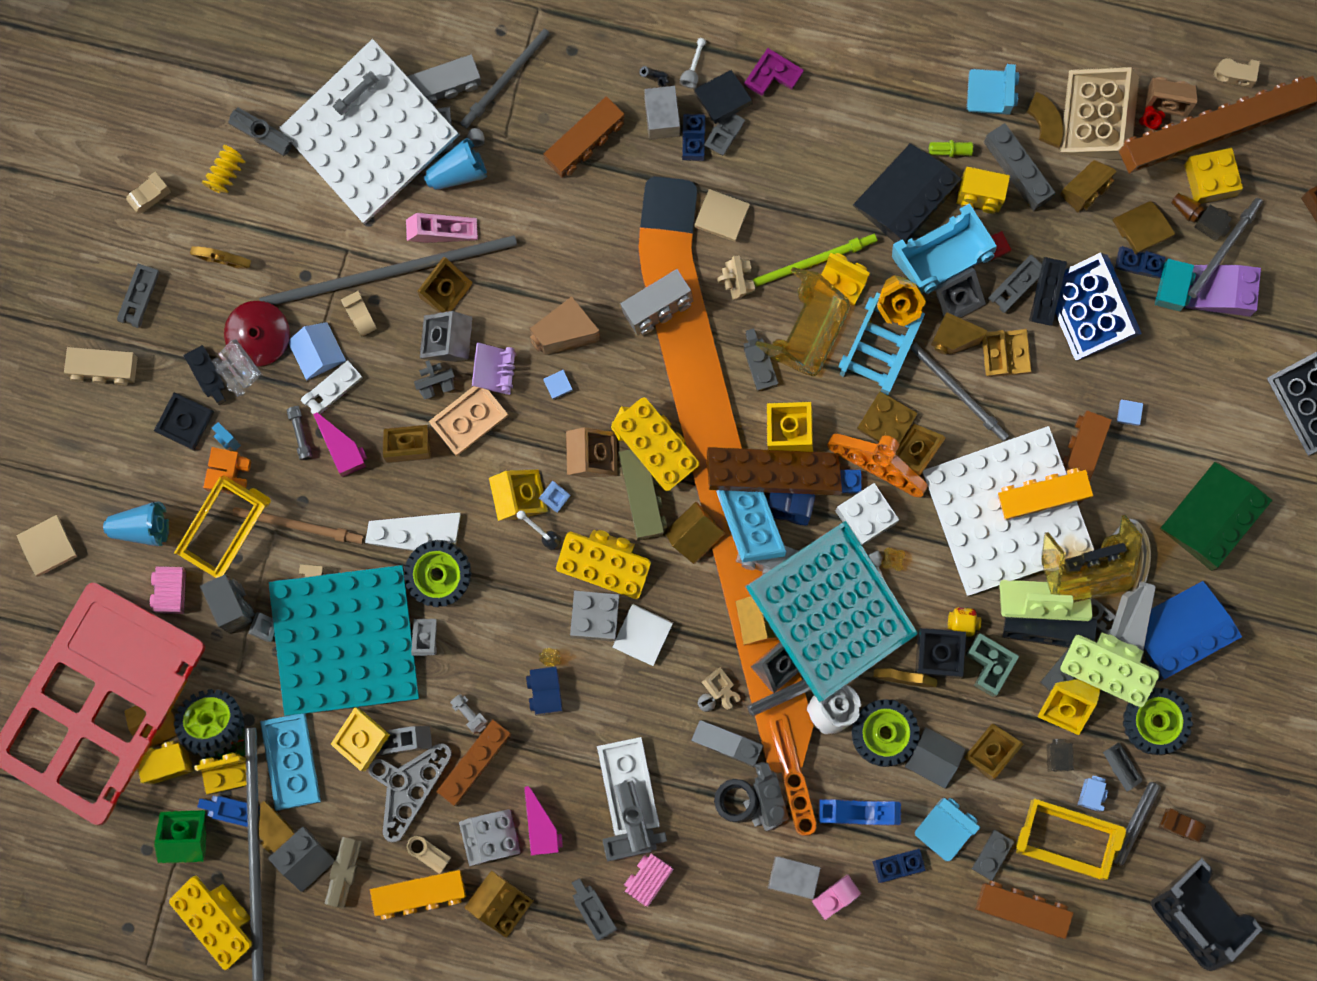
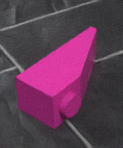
M318 412L314 413L315 420L339 474L344 477L366 467L364 460L367 459L363 447L358 448L355 442Z
M526 786L525 798L531 855L559 853V848L563 847L562 834H557V829L532 789Z

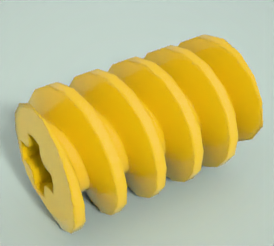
M223 145L225 151L218 153L220 158L214 160L217 166L210 167L212 173L206 174L208 181H202L205 187L217 193L229 192L224 186L233 185L229 180L230 177L237 178L233 171L242 170L237 164L246 163L239 152L227 145Z

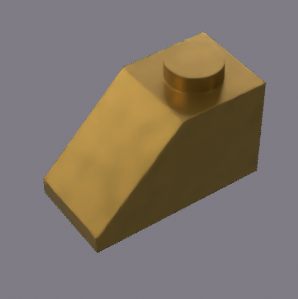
M263 801L260 807L259 837L263 841L260 844L269 853L271 851L275 852L296 832L275 811L268 801Z

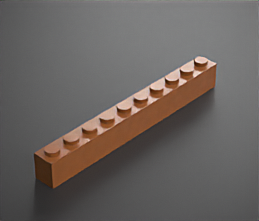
M1304 76L1298 77L1288 85L1281 83L1269 92L1267 89L1256 93L1255 97H1242L1236 101L1237 103L1232 105L1230 102L1218 107L1216 111L1212 112L1209 109L1200 113L1199 117L1193 118V116H1189L1181 120V123L1177 125L1170 123L1162 127L1160 131L1150 130L1138 139L1136 136L1125 140L1124 145L1118 151L1130 174L1313 108L1317 105V83L1314 76L1304 78Z

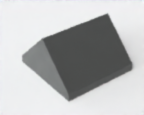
M781 642L776 644L751 666L773 693L799 672Z
M925 727L917 747L909 757L905 768L945 789L959 767L965 748Z

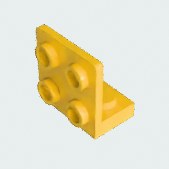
M830 253L827 264L816 283V287L854 306L866 285L870 272L859 263H855V265L850 263L842 254Z
M231 753L223 755V760L219 761L214 758L201 760L200 765L195 766V771L202 772L206 794L246 786V758L241 757L240 754Z

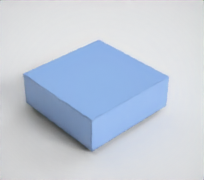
M563 370L543 379L552 400L573 391Z
M1121 400L1117 422L1139 426L1143 403Z
M552 481L539 499L558 513L571 495Z

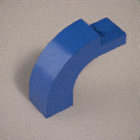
M820 800L819 823L901 825V802Z

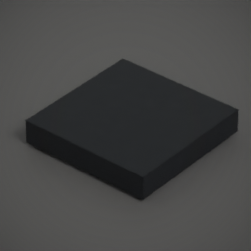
M732 70L694 89L696 97L715 124L753 104L752 99Z
M174 392L154 432L194 451L214 411Z

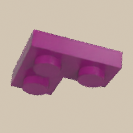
M767 48L744 82V85L761 96L764 95L773 79L792 90L804 70Z

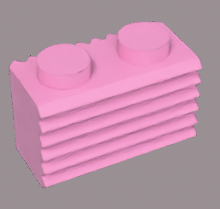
M156 567V571L152 572L151 584L154 585L155 589L154 594L150 596V607L156 613L184 614L186 569L183 567Z
M650 854L649 857L644 855L637 865L640 868L637 875L631 874L624 884L627 887L625 892L646 907L649 906L674 870L653 854Z

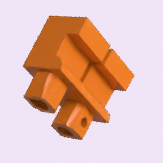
M212 447L208 462L210 469L207 468L203 488L211 492L219 477L223 475L246 488L247 480L237 478L238 470L249 472L252 461L241 456L238 452ZM225 487L221 490L223 493L234 494V492Z

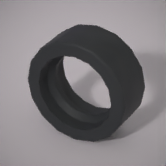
M727 780L719 786L715 793V808L719 815L727 821L734 823L747 822L754 817L759 808V801L754 786L744 780ZM733 788H742L749 795V806L741 814H732L725 808V795Z

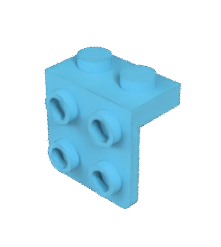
M1007 64L1004 71L970 70L968 78V111L1010 114L1018 102V93H1014L1015 85H1018L1019 72H1015L1016 65Z
M942 798L915 830V836L945 861H950L969 837L974 835L980 828L976 825L977 819L969 813L964 815L958 810L960 805L951 798L948 800Z

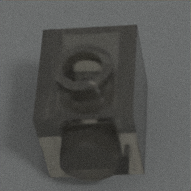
M1210 204L1194 228L1217 241L1220 236L1225 237L1229 232L1231 226L1228 224L1232 218L1228 216L1224 209L1216 208Z
M1053 739L1052 744L1046 745L1048 772L1074 771L1073 743H1066V739Z

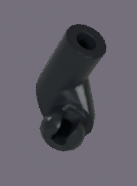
M646 66L641 67L639 73L642 77L658 81V86L660 87L669 85V75L666 72Z

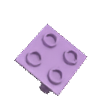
M477 343L472 386L510 395L511 388H513L511 384L512 376L514 375L513 369H515L513 365L514 358L517 354L515 349L507 347L505 350Z

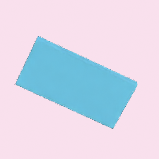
M716 490L742 563L784 557L786 555V549L764 492Z
M306 713L260 721L275 811L321 802Z

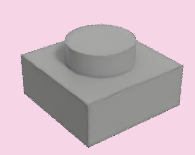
M256 613L248 634L266 642H271L274 635L273 618L262 613Z

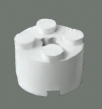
M846 685L821 702L814 695L807 706V711L814 725L823 734H835L841 732L858 719L861 702L855 690Z

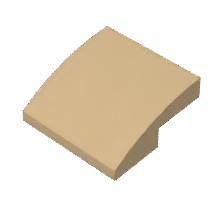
M709 189L694 227L735 242L750 204Z
M57 515L16 535L36 577L77 557L72 542L66 535L61 520Z

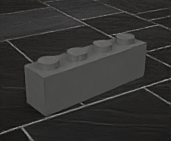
M1004 123L988 133L984 144L1004 172L1010 175V180L1030 208L1035 211L1049 202L1054 196L1055 191L1008 126Z

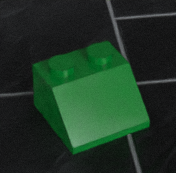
M206 810L160 812L154 840L158 863L204 862L206 850Z

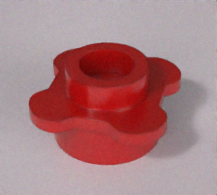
M1147 106L1145 114L1140 117L1139 122L1151 130H1157L1162 119L1165 118V113L1155 110L1153 106Z

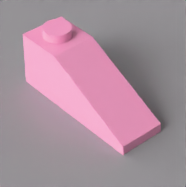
M415 213L406 220L407 241L431 243L477 240V219Z

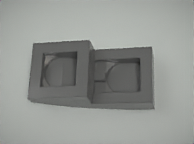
M734 114L722 120L714 127L704 146L724 156L744 125L745 119Z

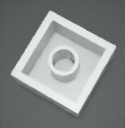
M875 483L839 505L835 510L842 522H847L862 546L899 521Z

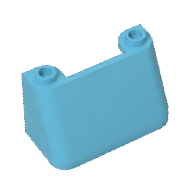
M970 203L960 208L961 215L956 218L952 216L949 223L915 241L911 238L908 240V244H905L903 239L893 244V260L907 278L918 286L921 293L925 292L928 294L934 291L937 285L980 262H988L994 257L997 245Z

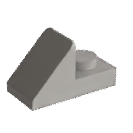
M414 619L412 655L437 654L436 619Z

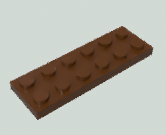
M708 447L709 490L841 495L842 492L839 453Z

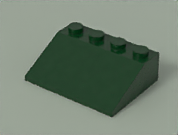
M1214 462L1160 527V530L1209 570L1213 571L1225 560L1272 502V499L1253 484Z

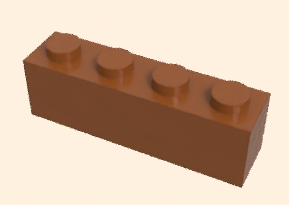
M606 96L543 154L544 161L561 178L566 174L568 176L577 169L576 165L581 160L586 161L593 154L592 150L594 148L604 145L609 138L608 136L613 131L617 132L623 127L625 121L624 113Z
M1086 411L1083 416H1078L1075 423V428H1078L1075 436H1071L1067 448H1070L1069 455L1064 456L1062 460L1066 474L1068 470L1080 468L1081 471L1086 470L1090 482L1112 419L1090 411ZM1083 500L1078 501L1077 504L1080 505Z
M492 719L436 792L452 805L457 806L511 737V733Z
M990 881L989 884H982L975 910L1066 939L1073 912L1067 911L1068 906L1055 902L1054 906L1046 904L1047 899L1033 895L1032 899L1025 897L1024 891L1011 888V892L1002 889V884Z

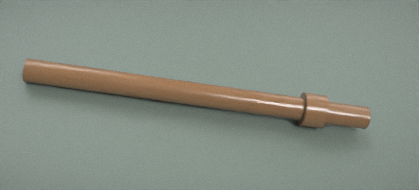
M234 507L232 515L247 518L251 510ZM261 513L257 520L335 538V541L339 542L349 541L362 544L364 540L363 535L347 532V529L338 528L336 530Z

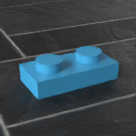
M219 422L212 427L216 432L214 437L226 450L231 447L236 451L241 446Z

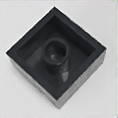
M928 628L919 629L915 674L961 679L964 670L966 632Z

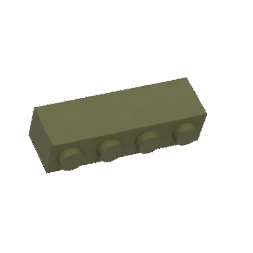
M631 449L620 451L619 457L637 541L663 536V530L667 529L665 517H660L658 509L662 507L660 494L655 495L654 487L658 486L657 481Z

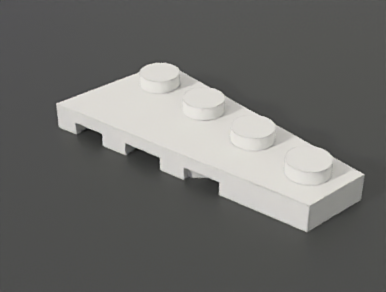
M461 513L369 521L365 543L414 551L421 544L432 540H445L456 544Z

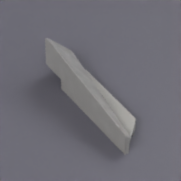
M1141 581L1139 582V587L1133 592L1127 591L1122 595L1110 635L1115 636L1118 640L1127 644H1133L1142 651L1144 649L1156 588L1154 585Z

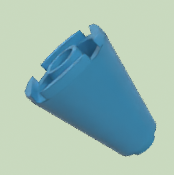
M469 138L461 141L426 170L427 175L424 178L429 188L433 187L435 190L487 178V171L478 152L476 153L475 150L471 149L474 147V144Z
M159 501L145 504L108 516L103 523V530L112 539L163 546L162 542L167 541L169 534V520L164 519L163 512L167 511L163 503Z

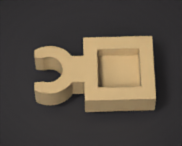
M721 667L702 681L715 700L721 697L722 705L727 710L733 707L729 698L735 703L741 700L736 692L730 690L734 684Z

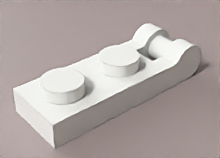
M347 360L311 392L305 394L301 401L305 406L308 405L312 409V414L316 412L321 414L362 379V376ZM320 395L323 401L318 404L315 399Z

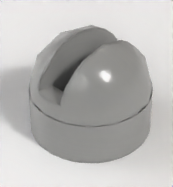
M473 128L468 132L467 138L473 142L475 147L484 144V134L480 129Z
M703 694L698 699V707L704 712L712 711L716 705V700L711 694ZM710 698L712 699L713 702L708 703L705 706H702V702Z

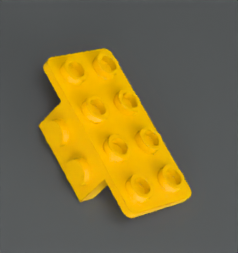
M645 397L639 399L611 424L617 434L665 491L672 489L699 466V461L685 446L684 443L686 441L678 432L675 433L671 429L670 421L664 415L661 416Z
M593 530L589 538L574 532H568L560 552L556 570L619 594L638 599L641 595L651 561L633 554L635 544L630 543L629 540L610 536L605 531Z
M193 876L169 899L173 909L224 970L230 968L252 947V942L240 929L250 921V916L224 884L209 891L197 876Z

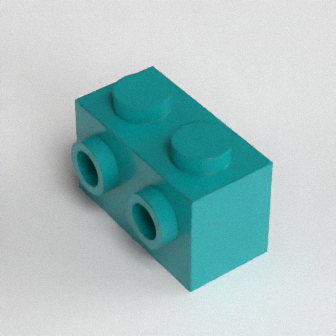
M1168 259L1164 263L1154 305L1176 311H1181L1184 306H1188L1191 297L1188 294L1189 285H1193L1196 273L1193 272L1194 265Z

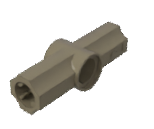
M342 837L337 859L334 860L329 877L331 882L325 904L342 909L345 908L350 885L352 886L357 872L356 863L362 846L361 841Z

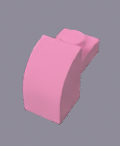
M847 874L813 899L812 903L824 920H826L861 895V892Z

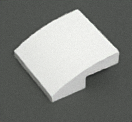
M632 604L613 648L653 666L673 622Z

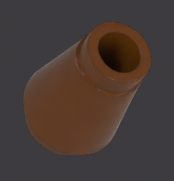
M1180 193L1171 201V204L1188 222L1192 221L1195 223L1205 211L1201 207V203Z

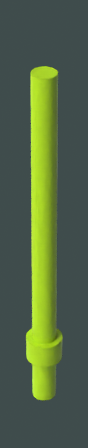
M872 234L861 239L849 240L848 244L752 279L754 286L766 284L827 261L830 253L843 255L851 251L853 253L860 251L862 247L877 242L876 235Z

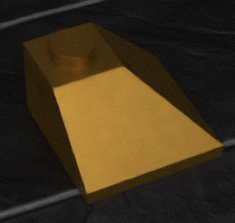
M946 312L931 346L935 347L934 350L941 354H953L979 345L987 330Z

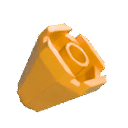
M894 275L886 280L877 307L886 323L893 324L892 322L898 323L899 326H906L921 317L922 307H924L926 301L915 283L904 277Z

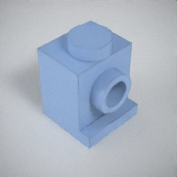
M1092 776V779H1085L1078 805L1098 812L1104 811V807L1100 806V804L1105 802L1108 790L1105 789V779L1097 776Z

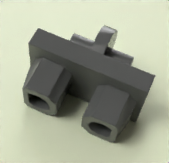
M430 360L425 361L427 368L419 370L421 376L430 374V376L414 381L416 390L419 389L424 399L435 396L432 385L440 382L443 392L454 389L452 369L434 374L435 371L442 368L440 363L431 366Z

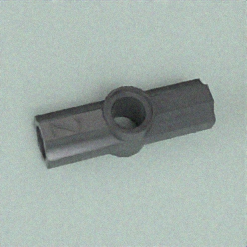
M239 107L231 113L228 124L250 136L258 144L265 145L283 157L291 150L294 140L269 126L266 121L257 119ZM259 129H266L263 135H256Z
M633 780L614 785L632 852L650 848L651 844ZM630 810H635L639 814V819L634 823L626 819V814Z

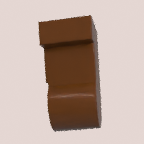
M1169 808L1165 809L1159 828L1179 837L1200 843L1206 825Z

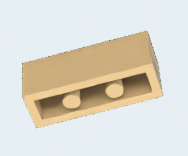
M67 347L64 374L71 381L84 382V379H92L94 383L105 384L106 381H114L116 385L126 386L128 382L135 383L138 357L133 352Z

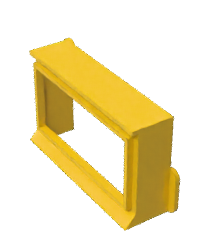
M225 475L219 477L174 553L215 578L224 575L261 513L271 503L270 497L255 488L248 490ZM225 487L254 506L215 568L187 550V547L221 490Z
M1033 799L1030 801L1026 821L1019 835L1016 853L1103 881L1108 879L1115 851L1121 849L1126 829L1123 826ZM1036 811L1110 834L1101 868L1027 845Z

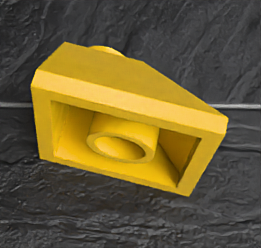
M1079 679L1055 683L1038 717L1079 735L1097 705L1100 689Z

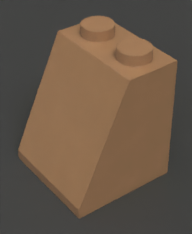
M572 296L530 328L532 346L537 352L542 351L545 355L600 341L599 329Z

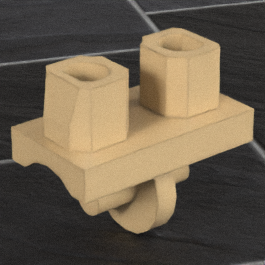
M733 256L732 260L726 262V267L722 268L723 275L719 276L717 280L720 284L725 283L726 290H731L732 300H739L744 295L755 291V286L752 280L744 281L743 274L751 272L750 261L740 260V256Z

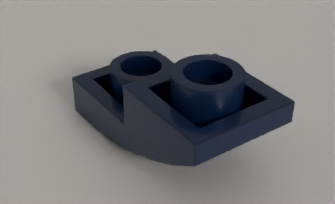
M683 114L682 160L704 161L705 115Z
M1122 246L1118 250L1115 269L1147 277L1161 278L1166 257L1148 251L1135 255L1132 249Z
M920 848L872 861L878 883L926 871Z

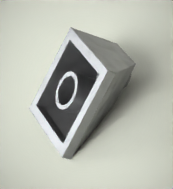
M972 267L937 285L935 289L944 316L948 312L961 318L986 304L976 272Z

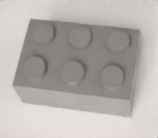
M678 269L620 304L624 316L638 336L641 333L643 335L649 333L654 329L653 326L659 322H667L673 317L672 314L675 312H683L688 309L693 302L689 286Z

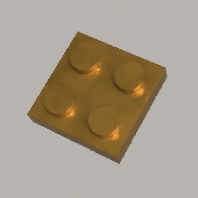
M879 391L857 430L877 442L880 441L882 436L886 435L893 437L900 444L918 413Z

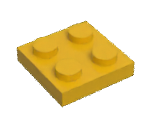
M354 708L331 745L360 771H366L390 734L360 708Z

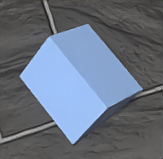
M327 322L305 326L289 339V345L306 380L346 362Z

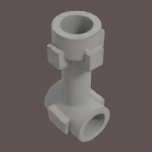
M459 694L450 702L453 705L452 708L455 711L460 710L469 720L466 725L474 735L477 732L480 733L486 728L485 725L488 722L480 713L475 715L466 704L469 700Z

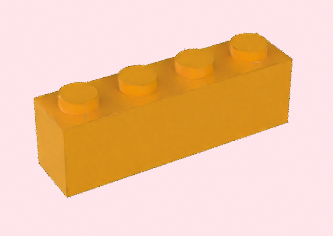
M1074 468L1067 471L1068 475L1059 477L1058 473L1045 476V481L1037 482L1036 479L1023 482L1024 486L1015 488L1014 485L1001 488L1002 492L998 493V498L1004 520L1092 498L1093 493L1086 470L1081 471L1080 468Z
M461 870L370 889L374 915H381V920L395 917L394 912L403 911L404 915L416 913L417 908L425 906L426 910L439 908V903L448 901V905L462 903L461 898L466 897Z

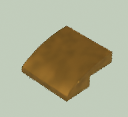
M1152 201L1146 202L1112 219L1122 238L1126 237L1135 255L1175 235L1166 218Z
M1027 329L1007 332L1004 330L986 332L982 341L987 377L1032 373Z

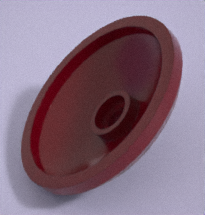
M249 301L235 308L226 320L224 327L225 344L231 355L243 364L255 367L269 365L284 354L289 344L290 327L281 310L268 302ZM252 329H256L258 332L255 337L251 336Z

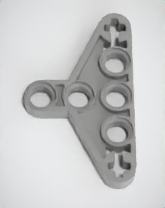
M437 744L399 769L381 759H376L369 765L370 775L387 786L383 836L387 841L398 842L405 835L451 760L452 751L447 745ZM445 748L447 758L439 760L438 764L442 765L440 769L436 765L428 763L430 758L433 761L437 759V749L442 750ZM377 763L384 764L386 768L385 773L381 776H376L373 772V767ZM427 767H433L436 771V775L432 780H427L423 776V772ZM396 775H402L405 779L404 785L400 788H396L392 784V779ZM416 786L424 790L423 797L418 800L414 799L411 795L412 789ZM403 806H409L412 810V815L408 819H403L399 815V811ZM394 817L406 823L404 828L402 825L398 827V837H389L390 832L388 828H394L397 822H393Z

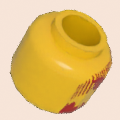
M956 607L953 612H949L948 629L951 631L966 632V637H972L976 630H980L981 617H977L975 609Z

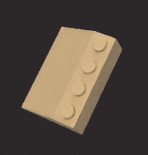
M1132 67L1069 70L1061 154L1102 159H1122L1118 150L1124 145L1125 140L1133 137L1139 76Z

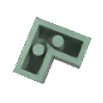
M980 633L975 637L965 654L985 666L974 686L992 697L998 694L1019 657Z

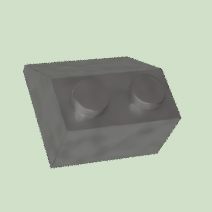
M454 311L425 315L420 359L451 362L468 360L472 317Z

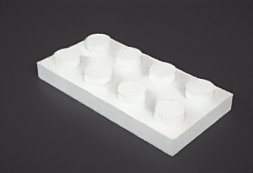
M641 737L597 746L615 836L626 834L627 832L614 785L632 780L646 829L659 827ZM630 810L626 814V819L634 823L639 819V814L635 810Z

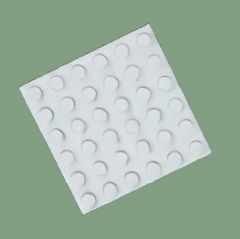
M373 39L279 128L283 134L294 140L292 144L364 224L377 214L460 135ZM372 71L380 81L373 88L369 87L348 106L350 109L341 116L333 108L335 102L339 98L343 100L364 80L362 77Z
M1049 426L923 470V475L967 596L999 586L1002 580H1016L1062 564L1067 558L1094 550L1077 502L1004 520L998 498V493L1002 492L1001 488L1014 485L1015 488L1024 486L1023 482L1036 479L1037 482L1045 481V476L1058 473L1059 477L1067 475Z

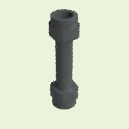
M372 71L366 73L362 77L364 80L343 100L339 98L335 102L333 108L341 116L350 109L348 106L369 87L373 88L380 81Z
M290 407L286 410L296 435L299 459H310L313 456L301 423V418L303 417L300 407Z

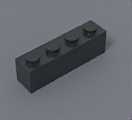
M1005 617L1002 638L1070 648L1076 635H1081L1095 642L1097 619L1092 618L1090 621Z

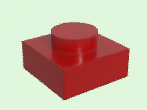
M1003 231L991 235V238L997 245L994 257L991 260L1011 252Z

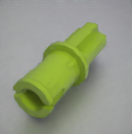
M950 140L949 142H930L929 154L949 155V157H953V155L972 156L973 153L972 142H953V140Z

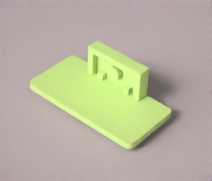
M1015 580L1000 581L1001 614L1004 617L1090 621L1092 619L1090 587L1087 584Z
M1103 632L1097 643L1081 635H1076L1060 668L1062 672L1138 707L1145 705L1159 677L1157 670L1140 663L1144 651L1138 649L1133 644H1127L1118 640L1115 636L1107 635Z

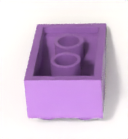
M1194 265L1193 272L1196 273L1193 285H1189L1188 293L1208 265ZM1219 265L1197 297H1190L1189 304L1185 308L1251 316L1257 311L1261 268L1242 265Z

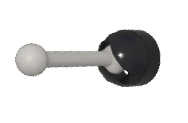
M524 511L517 513L519 519L526 521L542 535V543L547 549L554 550L560 544L561 536L552 530L544 532L526 516Z

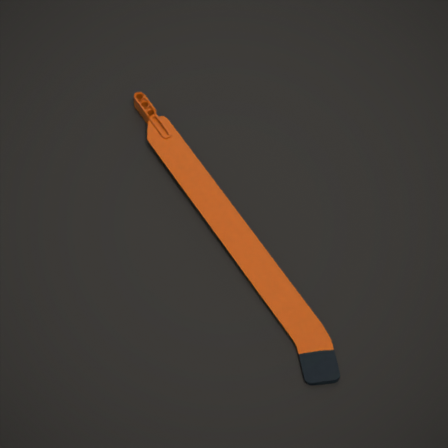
M655 176L646 182L639 235L641 272L646 288L678 269L692 292L693 302L688 309L683 312H675L670 320L665 323H657L655 328L683 437L686 441L685 445L699 461V466L692 473L701 507L726 533L712 547L752 704L773 694V692L770 691L751 666L778 644L780 640L749 645L743 644L735 601L750 597L751 595L745 586L763 574L762 571L756 569H745L741 563L736 562L738 555L736 544L716 490H709L708 447L740 449L742 447L692 257L691 247L697 188L689 180ZM800 672L776 692L802 681ZM805 693L755 715L766 762L769 764L771 771L782 773L794 827L801 836H808L816 829L812 805L801 770L814 726L807 711L808 702ZM791 775H796L800 779V785L796 788L788 784V778ZM797 797L803 798L806 802V806L802 810L794 807L793 802ZM807 819L810 821L811 830L809 832H803L800 829L799 823L801 820Z

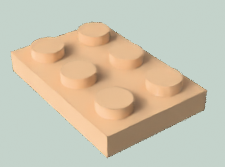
M473 386L432 418L429 423L457 457L507 418L508 414L489 390Z

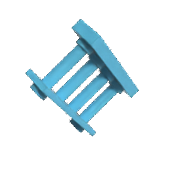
M877 292L874 298H869L865 307L868 313L848 357L843 355L838 367L842 369L841 376L844 377L846 370L849 369L878 382L879 386H882L881 392L889 395L925 313L922 312L919 319L905 326L909 328L906 335H897L869 322L873 311L880 313L877 307L880 293ZM867 330L896 343V346L900 348L897 355L887 354L860 342L864 331ZM857 349L888 363L887 366L891 367L888 375L885 373L882 375L851 361L855 350Z

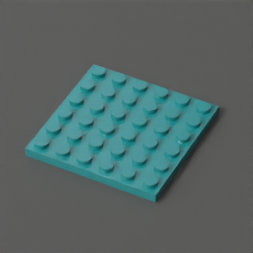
M846 521L745 586L819 702L824 701L918 634Z
M403 565L269 582L284 716L419 699L415 659L411 653L412 634Z

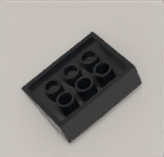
M910 143L857 199L853 207L893 242L896 243L903 239L906 243L959 186L961 178L945 164Z
M1317 352L1267 378L1308 456L1317 452Z

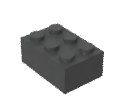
M224 574L200 585L219 628L231 634L252 624V617L255 616L251 604H248L243 596H246V593L241 583L239 584L237 580L235 581L234 578Z

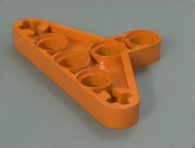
M833 434L827 444L832 452L839 453V456L914 497H922L928 487L927 483L896 455L900 444L893 437L882 436L879 443L875 444L841 434Z

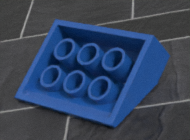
M1099 253L1065 270L1055 313L1076 361L1142 334L1108 254Z
M1201 581L1151 609L1143 655L1149 666L1159 672L1157 680L1162 681L1238 640L1242 636L1230 615L1205 582Z

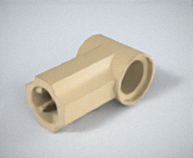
M421 836L412 837L407 843V850L412 856L439 874L451 859L450 856ZM414 840H421L423 842L424 849L422 852L415 853L412 850L411 844Z

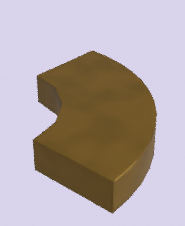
M1036 91L1027 113L1033 116L1039 124V140L1059 148L1063 136V124L1060 114L1047 97Z
M192 246L190 250L192 256L201 260L227 265L235 269H248L251 264L249 259L221 250Z
M874 669L873 677L920 687L936 688L937 686L935 678L924 674L908 673L894 669Z

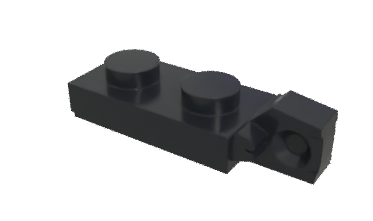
M201 345L183 355L204 394L207 397L213 396L218 405L226 402L221 390L225 389L224 382L205 347Z
M1120 543L1067 558L1063 561L1067 574L1078 573L1083 566L1094 568L1101 565L1100 562L1108 560L1109 563L1121 560V556L1127 552L1125 543Z

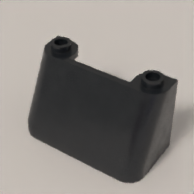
M1201 858L1152 899L1151 907L1197 963L1207 971H1214L1231 963L1262 931V928L1254 917L1246 914L1237 916L1209 884L1208 881L1213 877V872L1210 865Z

